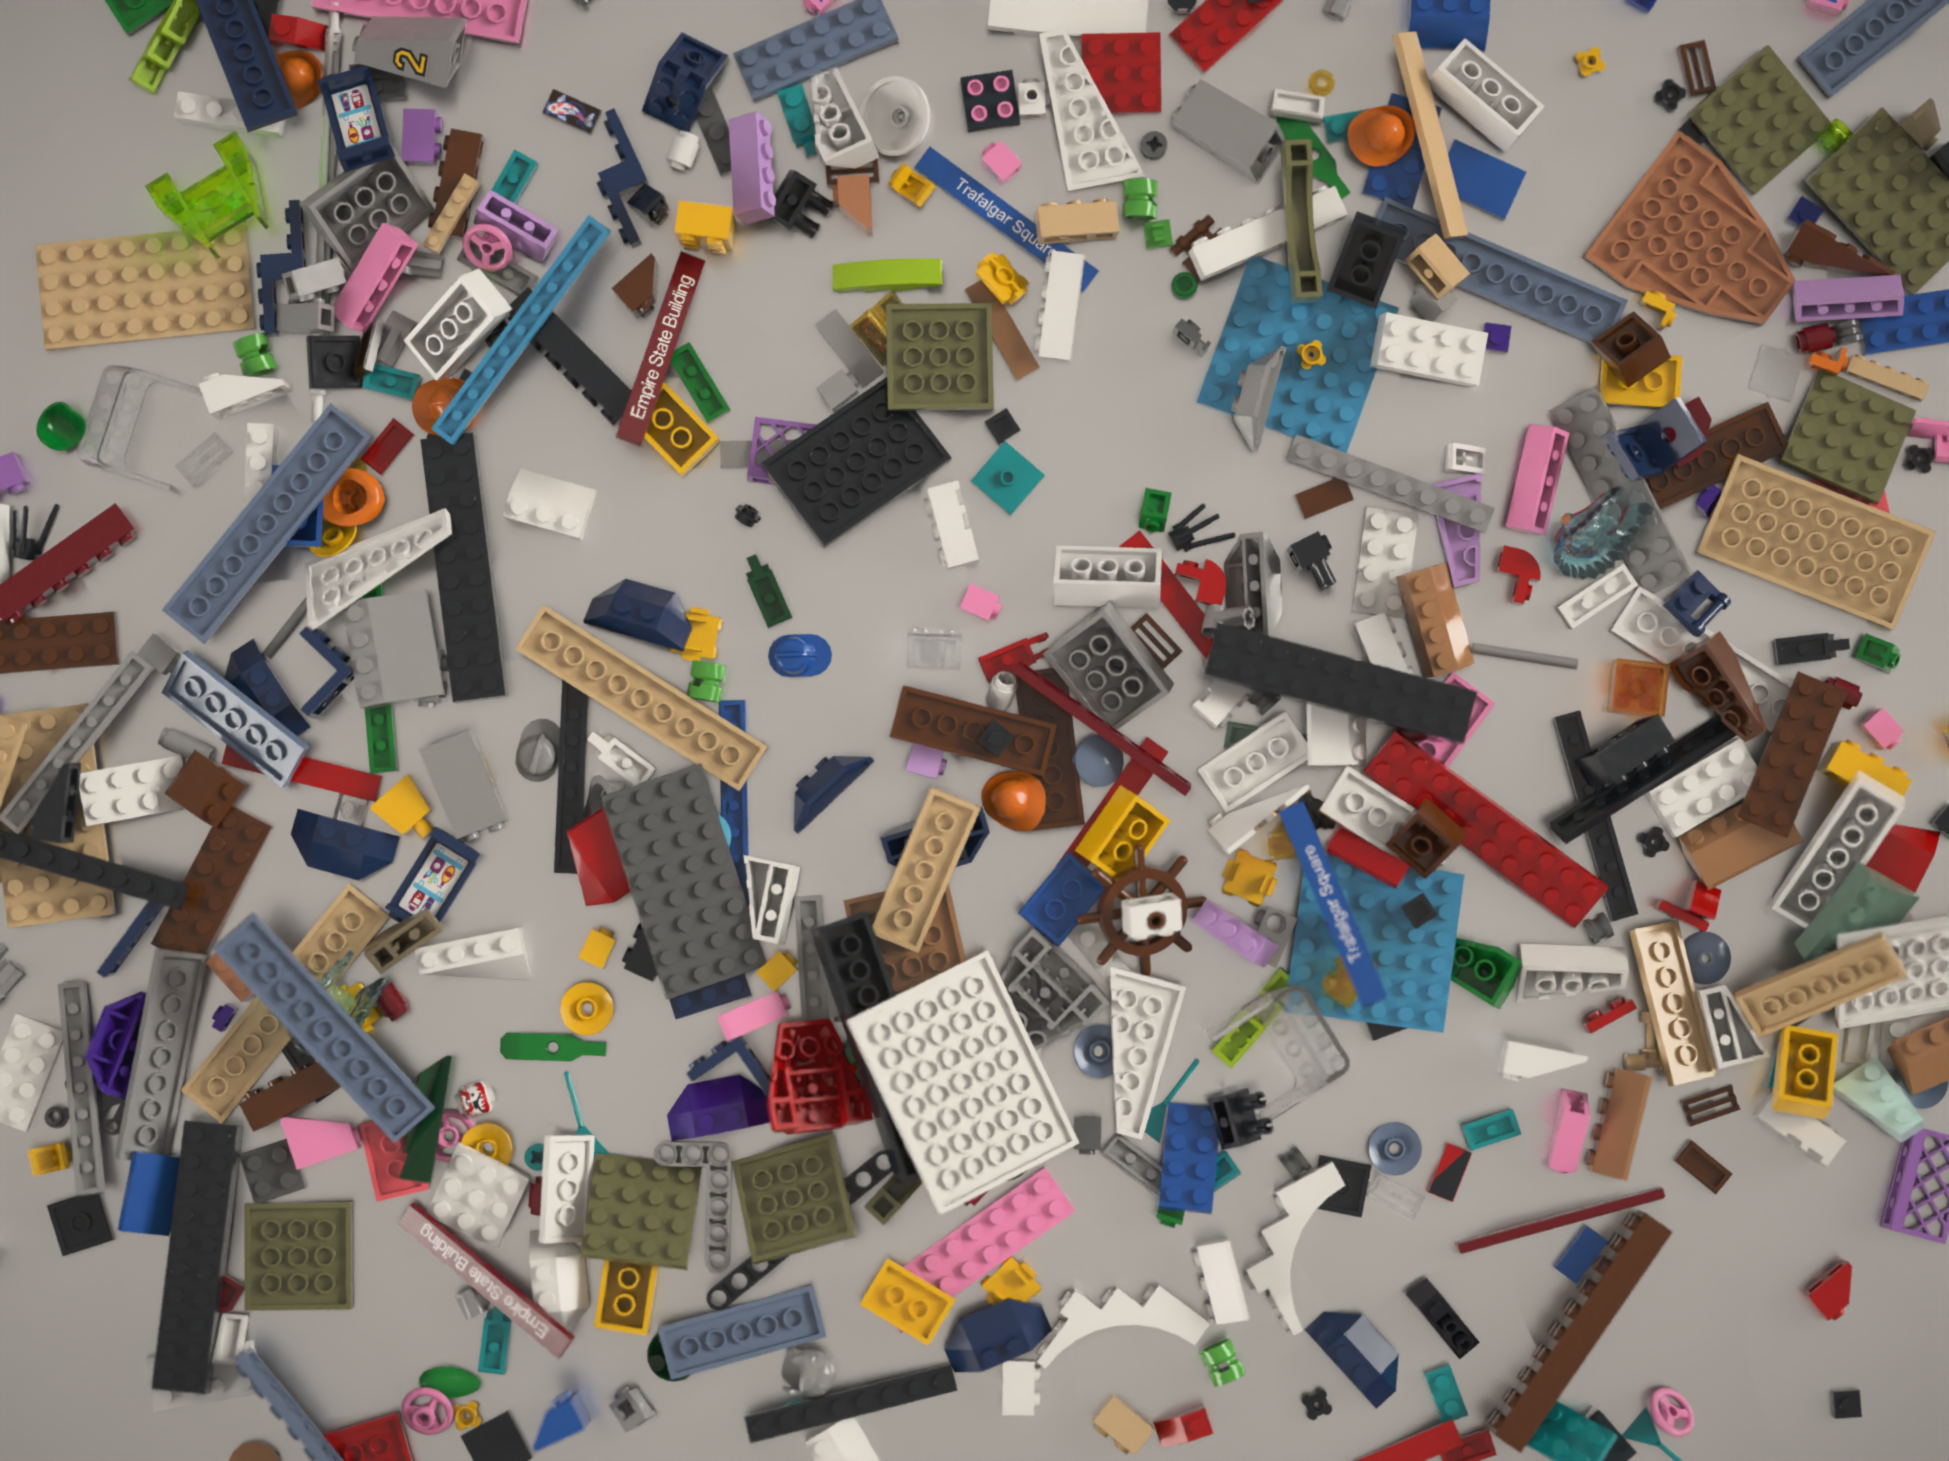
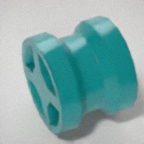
M537 1143L526 1150L524 1160L530 1169L535 1171L543 1170L544 1144Z

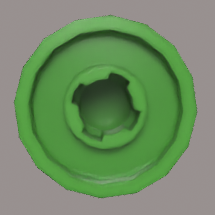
M1131 178L1123 181V196L1127 200L1123 202L1122 218L1137 221L1155 220L1157 218V204L1153 202V199L1157 197L1158 181L1145 178Z
M265 333L248 335L233 342L236 356L242 359L239 365L243 376L260 377L277 369L273 355L267 352L270 345Z
M692 660L690 675L693 677V681L688 684L687 696L692 699L720 703L722 687L719 686V682L724 681L726 666Z
M1230 1338L1217 1342L1199 1352L1204 1365L1211 1369L1208 1374L1214 1387L1230 1383L1246 1374L1240 1359H1235L1234 1357L1236 1350ZM1227 1361L1228 1366L1220 1369L1218 1365Z

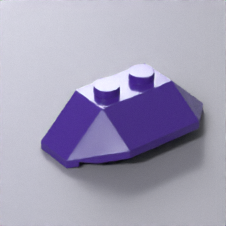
M142 991L104 1006L84 1056L101 1092L126 1100L146 998V993Z
M740 1074L687 1084L667 1114L671 1140L677 1141L770 1123L767 1108L769 1094L766 1096L760 1087Z

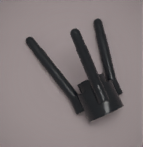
M58 504L54 505L37 545H35V539L26 538L29 507L24 506L20 537L18 511H13L12 550H14V558L34 561L35 554L41 555L42 546L59 509Z
M1201 504L1180 523L1172 526L1173 530L1168 533L1177 551L1184 549L1185 552L1193 548L1234 538L1236 534L1232 532L1191 543V541L1195 540L1193 533L1220 517L1219 514H1215L1191 528L1188 525L1185 526L1205 509V504Z

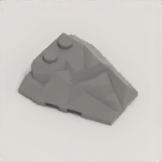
M1034 928L1014 948L1011 958L1001 975L1004 986L1035 1051L1053 1040L1069 1034L1080 1026L1092 1022L1110 1003L1105 994L1096 986V982L1060 947L1055 946Z

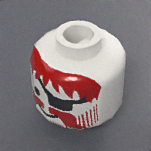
M478 1080L460 1086L458 1094L455 1095V1100L459 1113L461 1115L465 1114L466 1117L472 1119L490 1113L492 1111V1102L496 1101L492 1086L487 1087L483 1081Z

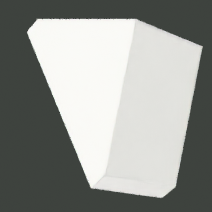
M1448 443L1445 446L1444 473L1486 474V448Z

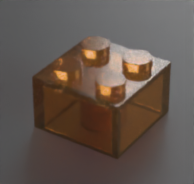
M1620 658L1614 659L1612 662L1607 713L1641 717L1659 714L1661 718L1665 717L1670 664Z

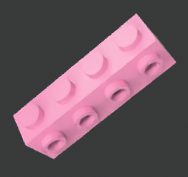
M382 223L340 295L337 297L333 305L335 306V317L347 328L366 333L416 250L418 244L401 228Z
M1529 424L1505 527L1521 533L1546 536L1570 433L1554 426Z

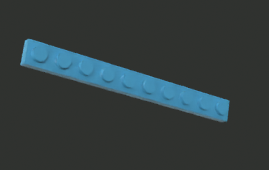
M588 215L431 429L451 445L457 442L611 234L608 228L591 215Z

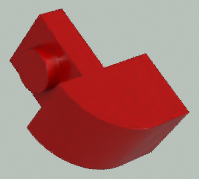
M1506 545L1501 547L1496 573L1516 578L1511 604L1521 606L1525 600L1529 601L1532 585H1528L1529 581H1540L1541 572L1539 564L1525 550Z
M1206 559L1203 569L1198 568L1199 563L1183 560V564L1177 563L1175 576L1200 581L1195 602L1205 605L1217 604L1222 606L1226 591V578L1222 569L1216 563Z

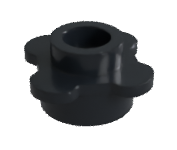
M1667 79L1663 82L1662 89L1655 93V100L1663 102L1667 105V109L1672 111L1678 107L1677 103L1679 100L1685 98L1686 90L1674 83L1672 79ZM1669 92H1671V93L1673 94L1672 97H1669V96H1668V93H1669Z
M1917 445L1910 446L1908 448L1909 459L1905 463L1906 468L1910 471L1917 469L1921 470L1922 473L1930 472V464L1934 456L1933 449L1919 448ZM1918 457L1922 458L1921 462L1917 460Z
M748 504L744 506L739 505L735 509L737 513L734 517L748 527H753L755 523L761 520V517L757 515L758 511Z
M1654 827L1651 832L1647 834L1642 833L1638 838L1645 848V855L1650 858L1660 851H1667L1670 846L1660 827ZM1652 840H1656L1655 845L1652 844Z
M1322 1389L1302 1397V1404L1306 1406L1308 1411L1307 1417L1310 1420H1316L1318 1416L1322 1414L1329 1415L1332 1412V1406L1328 1404L1326 1399L1327 1393ZM1318 1402L1319 1407H1315L1314 1404Z

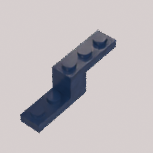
M615 108L605 112L608 120L603 122L609 136L615 134L618 140V144L614 146L620 160L624 158L626 160L599 172L598 175L601 180L596 183L602 196L608 195L612 203L607 207L613 220L619 219L623 227L618 231L624 244L629 242L633 249L642 245L621 197L641 188L644 183L647 185L649 183Z
M289 200V208H285L286 224H290L291 233L286 235L288 250H292V253L260 255V262L256 263L257 277L261 278L262 288H258L259 304H263V314L259 316L260 329L264 330L268 337L279 336V331H276V284H285L282 277L283 273L307 266L304 211L299 205L301 203L300 200Z

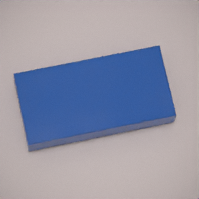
M1585 1225L1554 1268L1577 1284L1608 1241Z

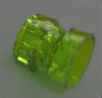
M1835 118L1829 123V128L1826 131H1821L1816 136L1817 143L1823 150L1832 155L1852 135V132L1842 121Z

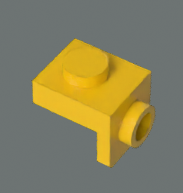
M902 163L893 172L888 182L898 195L920 208L936 187L932 182L912 171L905 163Z
M1653 290L1651 293L1646 291L1639 305L1662 315L1656 327L1657 330L1662 331L1665 326L1670 327L1676 316V313L1673 312L1676 304L1666 300V296L1661 292Z
M64 1142L27 1150L32 1177L70 1168L69 1163L72 1161L71 1152L68 1147H65Z

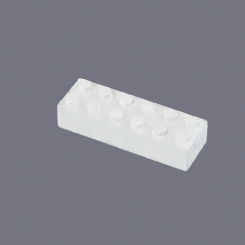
M1858 770L1773 896L1772 909L1806 928L1859 862L1864 865L1868 863L1905 808V797Z

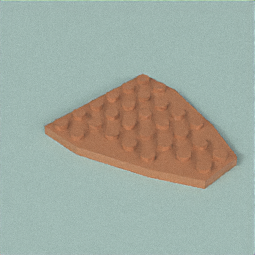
M1680 130L1676 132L1584 255L1587 260L1627 289L1642 294L1646 291L1652 293L1655 290L1664 294L1666 300L1703 314L1762 325L1791 289L1793 282L1796 281L1770 229L1722 161Z

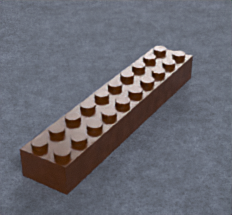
M1638 1210L1636 1214L1632 1212L1624 1222L1626 1228L1621 1235L1616 1234L1609 1244L1611 1250L1607 1256H1601L1593 1268L1596 1270L1591 1279L1586 1278L1578 1290L1581 1293L1576 1301L1571 1300L1565 1307L1563 1313L1566 1315L1561 1323L1556 1322L1548 1333L1551 1336L1545 1345L1541 1344L1533 1355L1536 1359L1530 1367L1525 1366L1518 1376V1379L1521 1381L1515 1389L1510 1388L1503 1398L1505 1404L1501 1410L1498 1411L1496 1409L1488 1420L1490 1424L1488 1427L1489 1431L1519 1453L1528 1444L1673 1233V1231L1647 1213Z

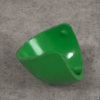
M55 402L49 405L40 415L36 432L39 440L44 445L53 450L63 451L74 447L82 440L86 432V423L84 418L73 407L64 402Z

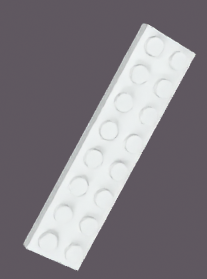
M1638 586L1610 631L1669 668L1668 663L1702 640L1715 634L1705 627V632L1700 637L1693 636L1663 606L1665 601L1643 587ZM1728 642L1738 659L1767 731L1772 733L1792 682Z

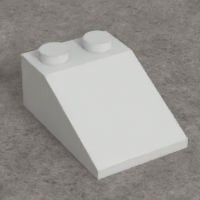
M219 373L206 376L204 378L205 382L198 384L209 413L218 420L292 391L291 386L282 379L219 375Z
M1502 1040L1496 1071L1503 1073L1502 1078L1521 1082L1522 1077L1531 1078L1587 1062L1588 1056Z

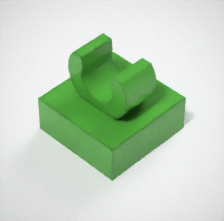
M1169 219L1143 223L1147 250L1173 247Z

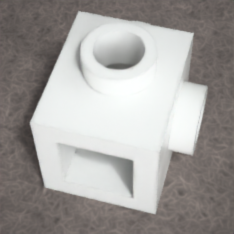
M1030 78L1024 79L1023 83H1018L1020 119L1045 118V106L1050 105V91L1045 90V82H1039V79Z

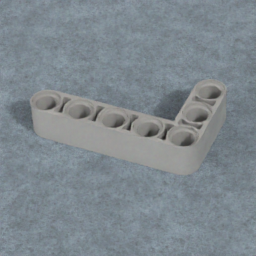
M664 1141L654 1149V1159L658 1164L662 1166L707 1167L705 1264L711 1273H723L731 1261L732 1149L727 1143L721 1141ZM663 1146H668L673 1150V1158L669 1161L661 1159L659 1151ZM693 1146L699 1149L700 1158L697 1161H690L686 1157L688 1147ZM722 1147L726 1150L727 1157L724 1161H716L713 1158L712 1152L714 1148ZM719 1173L725 1176L727 1182L723 1188H717L713 1185L712 1177L715 1174ZM720 1200L726 1205L725 1213L718 1215L712 1211L711 1206L714 1201ZM720 1227L725 1231L726 1236L723 1241H715L712 1238L711 1231L713 1228ZM714 1254H721L724 1257L725 1265L722 1268H715L711 1264V1257Z

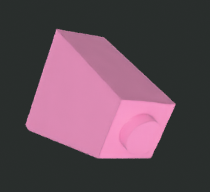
M778 990L717 1016L727 1041L788 1016L787 1010L791 1006L786 994L780 995Z
M1561 1089L1548 1154L1549 1168L1556 1172L1576 1173L1590 1121L1588 1094Z
M293 1116L280 1119L297 1170L361 1148L360 1143L363 1142L359 1127H354L352 1122Z

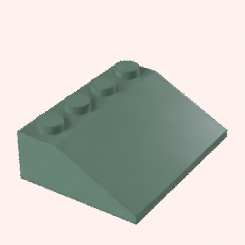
M1859 862L1794 944L1804 960L1809 962L1836 951L1838 934L1899 924L1920 896Z

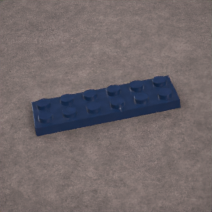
M195 0L247 132L249 133L297 116L296 107L253 0Z

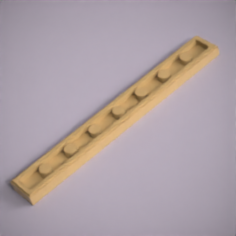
M1417 32L1397 33L1392 35L1443 238L1463 237L1468 235Z

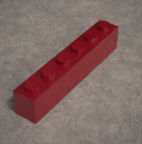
M116 503L0 584V618L6 625L10 622L11 624L19 622L25 617V611L31 607L34 609L40 607L47 601L46 597L54 591L55 593L61 592L68 587V581L73 577L77 576L80 578L91 570L90 565L97 560L99 562L105 561L113 554L112 550L119 545L124 547L134 540L133 535L137 531Z

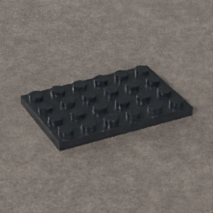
M886 377L763 461L761 467L825 549L951 461L952 457L915 410L888 411Z

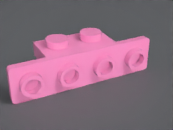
M1914 418L1909 429V436L1934 439V461L1949 463V421Z

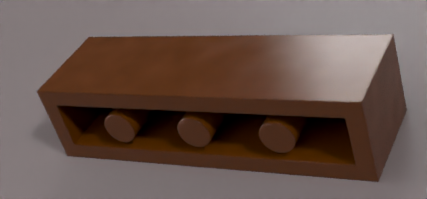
M451 128L450 135L445 136L443 150L446 151L445 161L441 160L439 164L438 176H441L440 187L436 186L434 190L433 202H436L435 212H430L429 228L432 229L464 173L477 180L485 142L482 134ZM473 198L451 233L450 239L463 241L464 234L468 229Z
M313 1058L315 1062L313 1065L306 1067L305 1064H302L290 1071L292 1076L283 1079L282 1076L275 1078L267 1083L269 1088L261 1092L257 1088L245 1094L247 1100L239 1103L250 1127L255 1132L341 1086Z

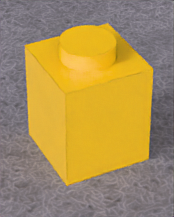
M601 926L598 930L591 929L578 958L601 969H605L618 941L613 938L614 932Z
M778 951L756 973L775 992L798 971L795 967L798 961L788 951L784 954Z

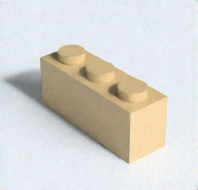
M1106 198L1096 199L1093 203H1083L1081 200H1074L1065 205L1047 202L1038 206L1035 212L1038 245L1116 239L1119 234L1116 201H1109Z

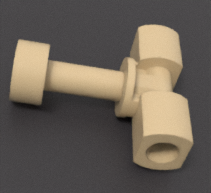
M1641 1012V1022H1646V1049H1641V1054H1624V1070H1645L1646 1068L1664 1070L1660 1051L1657 1049V1039L1650 1012Z

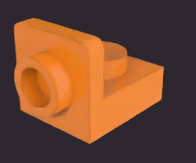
M1843 347L1839 349L1834 360H1831V355L1817 351L1816 354L1812 353L1807 357L1804 366L1816 371L1821 368L1830 374L1838 375L1840 371L1844 372L1849 360V357L1846 356L1847 349Z

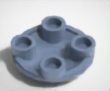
M1091 735L1084 739L1072 756V762L1080 778L1092 787L1108 786L1115 782L1120 776L1124 765L1123 752L1100 735Z

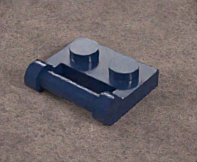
M1697 570L1663 606L1693 636L1700 637L1705 632V627L1721 610H1725L1731 604V599L1727 594L1721 593ZM1709 598L1713 604L1698 620H1695L1691 615Z

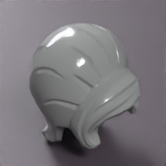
M790 1347L786 1352L781 1373L782 1378L790 1387L782 1386V1390L793 1395L809 1398L823 1396L829 1391L835 1380L836 1371L834 1363L829 1356L821 1351L813 1349L799 1350L795 1347Z

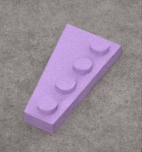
M1482 473L1432 484L1481 503ZM1436 516L1453 588L1479 582L1481 532Z

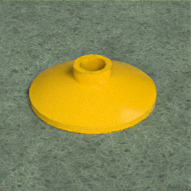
M323 519L321 547L309 549L314 555L319 557L337 555L352 543L356 535L357 526L341 527L328 523Z
M583 982L571 987L563 996L560 1005L563 1022L571 1031L580 1035H594L604 1030L610 1023L614 1011L613 1001L609 993L602 986L591 982ZM587 1003L593 1007L590 1014H586L583 1011V1006Z
M490 1123L475 1125L465 1133L461 1140L462 1144L506 1165H509L512 1159V1141L505 1130L497 1125ZM490 1143L493 1146V1150L487 1151L484 1148V1144Z

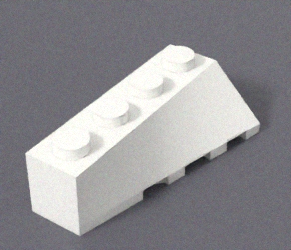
M522 928L421 947L415 950L419 975L532 980Z
M1520 943L1518 959L1522 963L1517 975L1516 1003L1526 1002V998L1538 997L1539 1000L1550 999L1549 995L1565 993L1566 997L1576 996V993L1584 990H1589L1590 993L1626 989L1629 973L1626 947Z

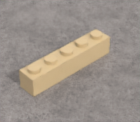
M464 173L424 240V247L438 255L440 254L480 186L479 181Z
M1858 354L1849 357L1843 373L1919 402L1924 400L1930 385L1924 379H1914L1908 373L1895 372V369L1892 367H1882L1879 365V362L1874 360L1869 362Z

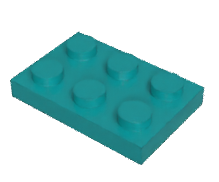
M1556 1401L1526 1446L1551 1461H1603L1618 1436L1607 1428Z

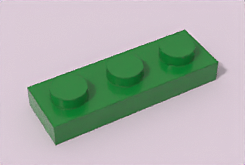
M690 342L676 349L670 362L707 423L709 424L731 411Z

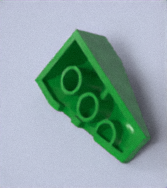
M1456 938L1451 981L1491 1006L1500 1009L1514 987L1522 961L1499 947Z

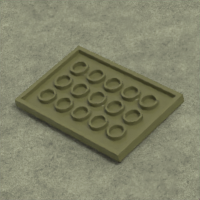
M1881 107L1820 165L1805 182L1879 262L1894 270V275H1901L1904 290L1909 295H1913L1949 261V179L1890 114Z

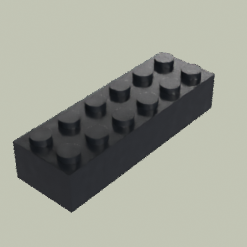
M529 287L510 304L512 310L507 317L509 321H511L531 294L532 290ZM552 312L530 343L538 351L543 348L547 352L544 355L557 370L562 367L565 370L563 375L576 389L579 386L584 389L582 394L594 407L599 404L603 408L600 412L611 425L614 426L616 423L620 425L632 390Z

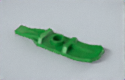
M1277 117L1276 123L1279 124L1286 140L1311 139L1312 151H1317L1319 154L1318 159L1313 160V176L1326 182L1330 188L1335 186L1341 200L1349 195L1351 192L1337 174L1335 159L1310 125L1302 120Z
M507 1032L500 1039V1053L505 1059L571 1062L582 1055L606 1056V1043L583 1042L573 1035ZM551 1042H555L558 1045V1050L555 1053L550 1052L548 1049Z

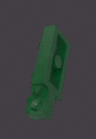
M756 554L747 557L746 559L752 570L746 573L747 581L767 627L770 628L791 619L792 615L768 564L761 566Z

